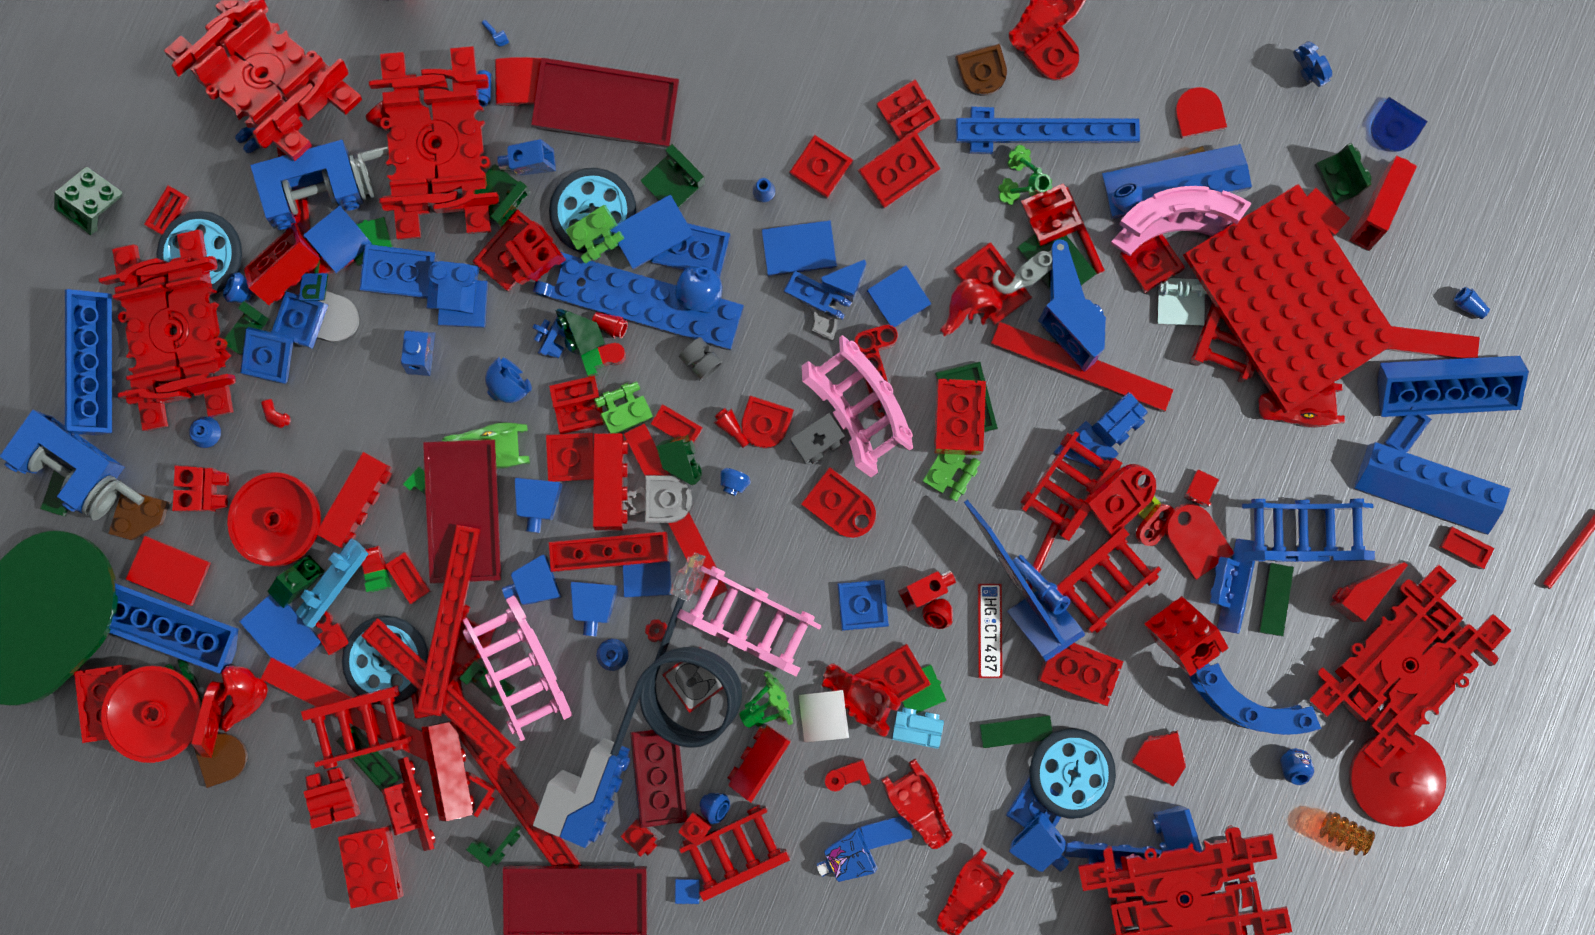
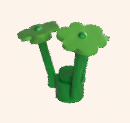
M1017 145L1014 151L1009 152L1010 159L1007 164L1011 169L1015 168L1017 171H1021L1023 167H1028L1034 171V174L1030 176L1027 187L1018 188V183L1013 182L1010 178L1003 180V184L998 186L1000 192L999 200L1007 202L1008 205H1012L1014 201L1018 200L1020 193L1029 192V195L1032 197L1053 188L1051 185L1052 179L1049 175L1042 173L1041 168H1037L1031 163V158L1029 157L1031 151L1025 149L1023 145Z
M769 671L764 672L767 685L750 702L745 704V709L739 713L741 721L748 728L754 725L759 727L766 722L778 718L787 721L788 725L793 724L789 703L786 700L787 696L783 692L784 686ZM767 692L769 701L762 706L756 704ZM770 706L776 707L779 710V713L762 718L764 717V710Z

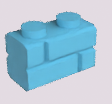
M903 707L902 712L896 711L891 739L939 749L944 720L939 719V714L926 712L925 716L916 715V710Z

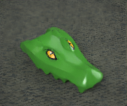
M494 423L463 434L449 435L442 439V441L495 439L497 469L530 464L529 456H519L517 432H527V424Z

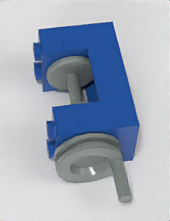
M338 140L310 148L296 161L285 155L250 165L266 219L274 229H288L291 227V224L296 223L294 215L298 214L295 200L328 191L331 202L334 204L338 203L342 209L351 211L359 208L360 204H364L363 200H367V194H370L371 198L375 197L365 161L389 155L388 145L357 153L358 158L355 159L353 155H349L343 140Z
M32 410L0 455L6 461L4 465L15 472L36 474L47 465L66 479L62 484L61 491L57 496L64 501L62 505L72 512L76 510L89 516L93 521L103 517L115 504L120 494H123L137 505L142 504L144 501L143 496L121 481L116 480L125 466L80 435L65 431V425L49 414ZM53 454L69 463L74 469L71 471L52 457Z

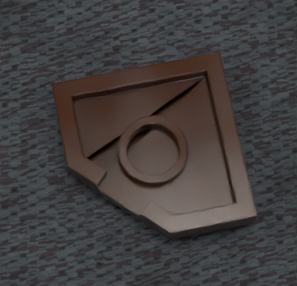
M120 494L108 534L129 540L141 537L144 533L163 525L170 502L140 494L144 497V501L142 504L137 505L123 494Z

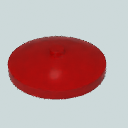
M265 473L249 480L234 496L228 512V532L236 550L247 560L267 567L285 566L301 558L311 548L319 531L321 513L315 494L303 481L285 473Z
M161 666L140 667L122 675L108 690L101 711L103 731L113 748L131 760L144 763L165 761L177 756L192 743L201 709V701L192 683L179 672Z
M1413 734L1411 737L1417 741L1418 747L1410 754L1400 747L1392 758L1382 768H1379L1362 752L1377 735L1368 739L1354 755L1349 771L1351 793L1359 808L1371 819L1393 827L1413 826L1430 817L1439 807L1446 789L1445 767L1434 747L1423 738Z

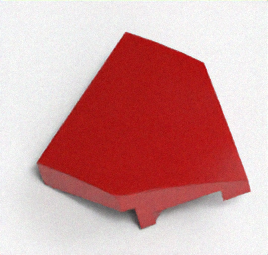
M1178 730L1172 731L1170 734L1155 737L1148 736V740L1143 742L1133 757L1132 763L1174 786L1186 768L1185 755Z

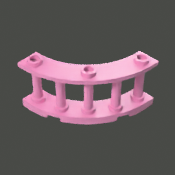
M1184 186L1167 189L1154 194L1153 197L1141 201L1133 207L1120 221L1119 225L1124 229L1118 233L1111 244L1128 256H1131L1140 245L1149 239L1168 232L1193 231L1214 236L1233 223L1237 225L1252 203L1230 192L1209 190V187Z
M842 335L839 337V353L820 367L814 366L809 361L802 365V381L823 401L827 399L835 408V411H833L834 416L842 429H848L852 438L849 444L855 466L868 476L873 477L878 473L876 462L883 454L899 443L909 451L913 449V434L908 428L903 412L893 395L892 386L887 381H884L872 363L859 350L858 345ZM845 359H848L858 370L838 385L833 384L825 374ZM865 377L874 392L855 406H850L844 398L843 392ZM880 400L886 415L867 429H864L858 419V414ZM891 424L893 436L873 450L870 443L871 437Z
M702 566L700 570L710 575V578L694 610L691 609L689 613L680 609L677 618L797 677L800 667L792 664L794 661L792 658L808 625L820 630L822 625L813 621L815 616L804 611L800 615L767 599L768 593L758 588L753 592L724 577V571L712 566L711 570ZM720 580L730 585V588L715 618L711 619L709 623L702 619L704 616L702 613ZM740 590L754 597L738 631L735 630L734 634H731L722 629L724 626L722 623ZM762 602L778 609L762 643L759 642L758 646L746 641L748 637L746 634ZM786 614L799 619L800 622L784 654L781 653L780 657L770 653L772 649L770 646Z
M512 596L506 599L509 606L506 613L473 629L468 619H463L466 629L462 632L468 644L473 642L488 672L485 678L490 688L495 686L510 719L506 723L511 734L517 733L520 741L525 738L521 727L552 712H560L564 720L571 717L572 713L563 692L558 687L557 678L533 629L530 628L525 619V613L516 597ZM509 621L511 623L516 621L519 627L516 630L517 633L482 648L477 638L478 636ZM520 641L522 643L527 642L531 650L528 657L494 672L487 657ZM532 665L534 667L538 665L543 675L540 681L506 697L499 681ZM544 689L545 691H550L553 699L549 700V704L516 719L511 708L512 705Z

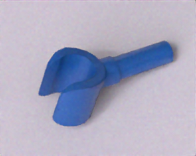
M486 20L482 21V25L493 36L497 46L501 47L509 43L504 30L496 33L495 29Z

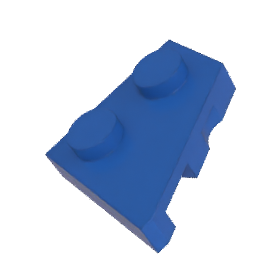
M1087 420L1075 430L1079 433L1076 441L1102 459L1110 461L1111 458H1115L1119 454L1113 447H1108L1101 437L1092 430V426ZM1060 445L1053 453L1057 455L1063 446ZM1071 448L1064 456L1075 462L1089 465L1098 470L1100 469Z

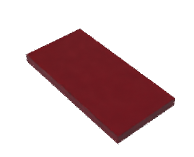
M542 57L531 125L535 128L668 148L670 146L679 79Z
M495 439L423 442L430 583H444L456 525L481 530L470 582L501 580Z
M504 866L503 935H647V866Z

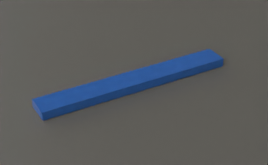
M956 118L955 135L956 143H1139L1140 122L1139 119Z

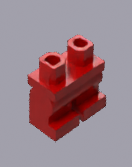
M535 221L526 226L512 241L507 242L505 246L508 249L500 256V259L508 268H511L516 263L519 264L520 267L512 273V276L521 285L531 279L538 281L554 265H560L566 260L557 246L552 243V239L543 226Z
M175 466L174 487L189 488V490H173L172 511L216 512V509L228 508V495H217V486H228L229 474L214 468Z
M341 767L327 771L330 781L328 784H322L320 773L305 777L307 790L303 791L311 817V829L353 818L361 814L351 786L350 777L345 778Z

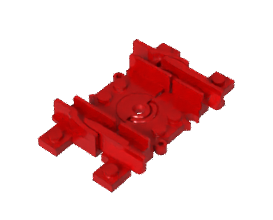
M221 0L215 5L220 15L205 26L207 33L192 45L180 36L164 50L166 56L174 61L171 66L176 76L180 77L186 70L190 69L197 81L206 88V93L210 99L215 100L220 97L221 101L236 113L238 120L249 116L245 124L247 128H255L253 135L257 144L262 148H267L274 142L281 151L294 161L312 146L310 141L298 132L303 126L299 119L300 116L309 121L329 102L346 115L362 101L361 95L343 81L349 72L341 58L330 67L323 62L322 57L317 55L315 51H309L305 54L304 49L289 38L287 30L282 34H276L280 27L278 23L268 21L266 13L269 9L265 0H249L247 3L243 0ZM261 74H267L265 78H259Z
M474 46L450 48L452 70L421 69L422 76L418 77L416 74H406L404 52L380 54L382 79L369 81L371 89L392 87L394 89L392 92H382V105L385 107V112L390 118H383L380 124L384 130H391L387 134L389 159L386 165L395 166L396 172L393 175H387V178L391 180L389 182L391 195L379 198V203L384 211H394L397 240L421 238L419 215L430 214V206H433V210L437 214L465 211L467 234L491 232L489 205L497 204L499 202V195L496 192L475 194L477 189H486V174L481 168H489L491 162L487 156H481L484 152L482 127L485 125V121H477L475 119L477 112H484L483 107L479 104L478 90L487 89L489 87V79L486 74L477 75ZM446 78L452 79L453 91H449ZM420 90L424 91L423 100L426 105H432L433 120L431 119L429 108L422 104ZM434 140H439L440 146L434 148L432 146V142ZM436 166L438 169V178H436ZM430 183H432L433 194H430ZM456 189H462V198L458 199V191Z
M201 230L177 234L181 257L171 259L170 262L158 258L141 262L138 246L134 244L112 249L116 274L99 278V283L105 285L119 282L125 283L123 286L114 287L115 295H112L115 300L121 301V306L126 309V311L119 313L118 319L120 322L127 324L125 330L129 352L126 357L135 358L136 365L128 369L133 375L126 376V380L130 381L131 389L118 393V398L126 399L128 404L138 403L142 431L168 427L165 404L192 398L191 392L194 393V396L198 397L204 395L208 417L234 413L229 386L235 384V375L223 374L213 377V372L226 367L224 355L219 350H224L227 347V341L218 337L220 330L216 309L219 304L209 302V296L212 293H217L212 288L210 272L217 269V260L214 256L207 257L203 231ZM172 327L177 328L175 335H172L170 332Z
M1439 564L1418 586L1408 579L1397 587L1405 598L1396 607L1390 608L1394 613V619L1389 621L1384 616L1381 617V624L1364 641V646L1360 643H1355L1351 646L1350 651L1356 657H1349L1334 671L1343 679L1342 682L1339 683L1323 667L1320 668L1317 672L1325 683L1308 700L1325 717H1328L1342 702L1359 722L1370 721L1372 723L1370 727L1377 733V736L1362 752L1379 768H1382L1400 747L1406 753H1412L1418 747V743L1411 736L1422 725L1430 724L1425 719V713L1431 711L1434 715H1438L1439 707L1455 691V685L1458 688H1465L1469 685V679L1463 675L1471 674L1479 666L1478 661L1471 654L1474 652L1488 666L1495 665L1499 658L1492 650L1512 631L1494 614L1490 615L1477 630L1470 624L1461 628L1459 623L1463 617L1441 598L1457 580ZM1429 609L1435 610L1429 616L1426 615ZM1447 635L1450 636V638H1449L1446 642H1444V643H1439V642L1442 641ZM1434 641L1435 644L1432 645L1428 650H1426V648ZM1407 661L1414 663L1412 670L1406 668ZM1392 684H1394L1390 691L1387 693L1389 702H1386L1383 705L1384 707L1381 709V711L1378 712L1377 709L1387 699L1383 694ZM1357 686L1359 691L1350 698L1348 695Z
M1229 825L1225 829V840H1214L1215 843H1209L1204 840L1205 848L1202 851H1196L1193 848L1192 842L1186 848L1162 851L1159 857H1157L1154 848H1147L1144 852L1146 859L1134 854L1120 857L1123 869H1116L1112 845L1104 850L1105 861L1078 866L1083 891L1107 887L1109 898L1117 897V903L1116 900L1111 901V910L1116 934L1112 935H1248L1247 925L1253 926L1254 935H1278L1292 932L1287 906L1262 910L1256 878L1251 877L1250 881L1248 878L1249 875L1255 874L1253 863L1278 859L1272 833L1242 838L1240 829ZM1152 852L1153 856H1148V853ZM1239 878V883L1237 881L1227 883V881ZM1224 883L1225 891L1210 893L1221 890L1222 884ZM1239 889H1241V907H1242V909H1243V908H1246V907H1249V906H1252V907H1251V910L1239 912V905H1240ZM1187 895L1189 897V901L1187 903H1182L1180 901V896ZM1138 896V898L1129 899L1127 902L1126 897ZM1142 896L1144 897V899H1145L1147 902H1151V901H1160V902L1149 903V904H1143ZM1128 907H1130L1133 918L1139 927L1137 929L1126 930L1125 928L1126 926H1135Z

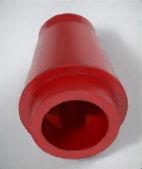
M596 312L592 318V321L597 322L600 330L614 339L617 337L623 338L627 331L628 321L624 320L621 316Z

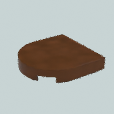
M1000 44L955 56L962 83L971 93L979 96H988L1001 89L1006 80L1007 67Z
M217 734L212 758L202 757L194 748L206 788L235 779L241 774L248 760V752L244 743L230 734Z

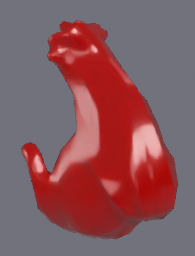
M967 278L959 283L952 293L948 319L941 327L940 332L943 333V336L953 333L964 322L967 314L968 319L972 320L974 314L985 313L981 318V324L984 325L989 315L997 313L1002 309L1003 302L992 287L982 284L977 278Z
M229 665L222 671L225 691L218 698V701L223 702L226 696L230 695L233 703L221 719L220 730L224 732L229 731L234 724L254 713L267 696V684L261 678L255 677L248 668Z

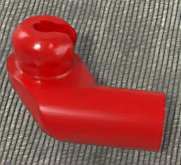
M272 399L261 402L265 419L269 424L277 428H283L291 423L290 416L287 413L281 414L276 412Z

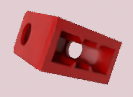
M937 571L902 588L898 593L909 612L948 593L947 587L955 584L956 580L951 571L942 575Z

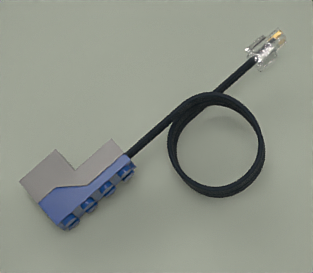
M694 552L692 557H688L685 566L676 573L669 593L678 597L655 661L645 669L635 685L615 742L604 738L590 751L581 777L562 770L548 782L533 826L583 848H586L591 842L595 843L598 835L601 836L607 824L604 821L605 816L610 814L615 802L612 800L614 792L617 793L623 781L620 779L622 771H626L631 758L628 757L630 749L622 746L638 700L640 701L642 714L650 728L664 740L682 747L696 748L712 743L735 719L741 705L742 687L736 671L725 659L711 651L696 647H682L666 652L678 621L677 615L680 609H682L685 600L690 601L693 594H698L705 575L700 569L706 556ZM669 662L695 664L706 669L719 680L727 697V712L720 727L710 731L687 729L674 722L664 712L656 694V679L662 664Z

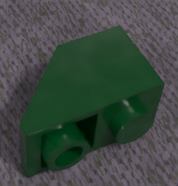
M563 309L555 310L558 316L556 318L557 324L565 334V345L570 352L583 355L605 344L597 322Z
M688 435L661 441L656 446L664 470L690 485H695L699 482L702 470L700 464L696 463L694 457L695 446L693 441L689 440Z
M308 555L277 576L267 592L282 608H285L298 599L325 571Z

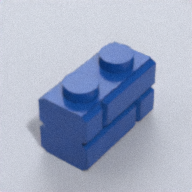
M1128 392L1092 426V430L1101 437L1108 447H1112L1115 443L1120 446L1130 437L1127 432L1131 428L1136 431L1145 422L1143 417L1148 412Z

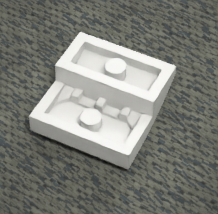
M843 690L799 695L804 742L849 738Z

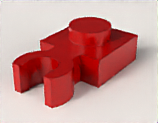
M325 611V623L322 624L318 621L315 626L322 629L323 632L317 636L328 655H333L348 644V637L340 623L332 624L333 617L331 613Z

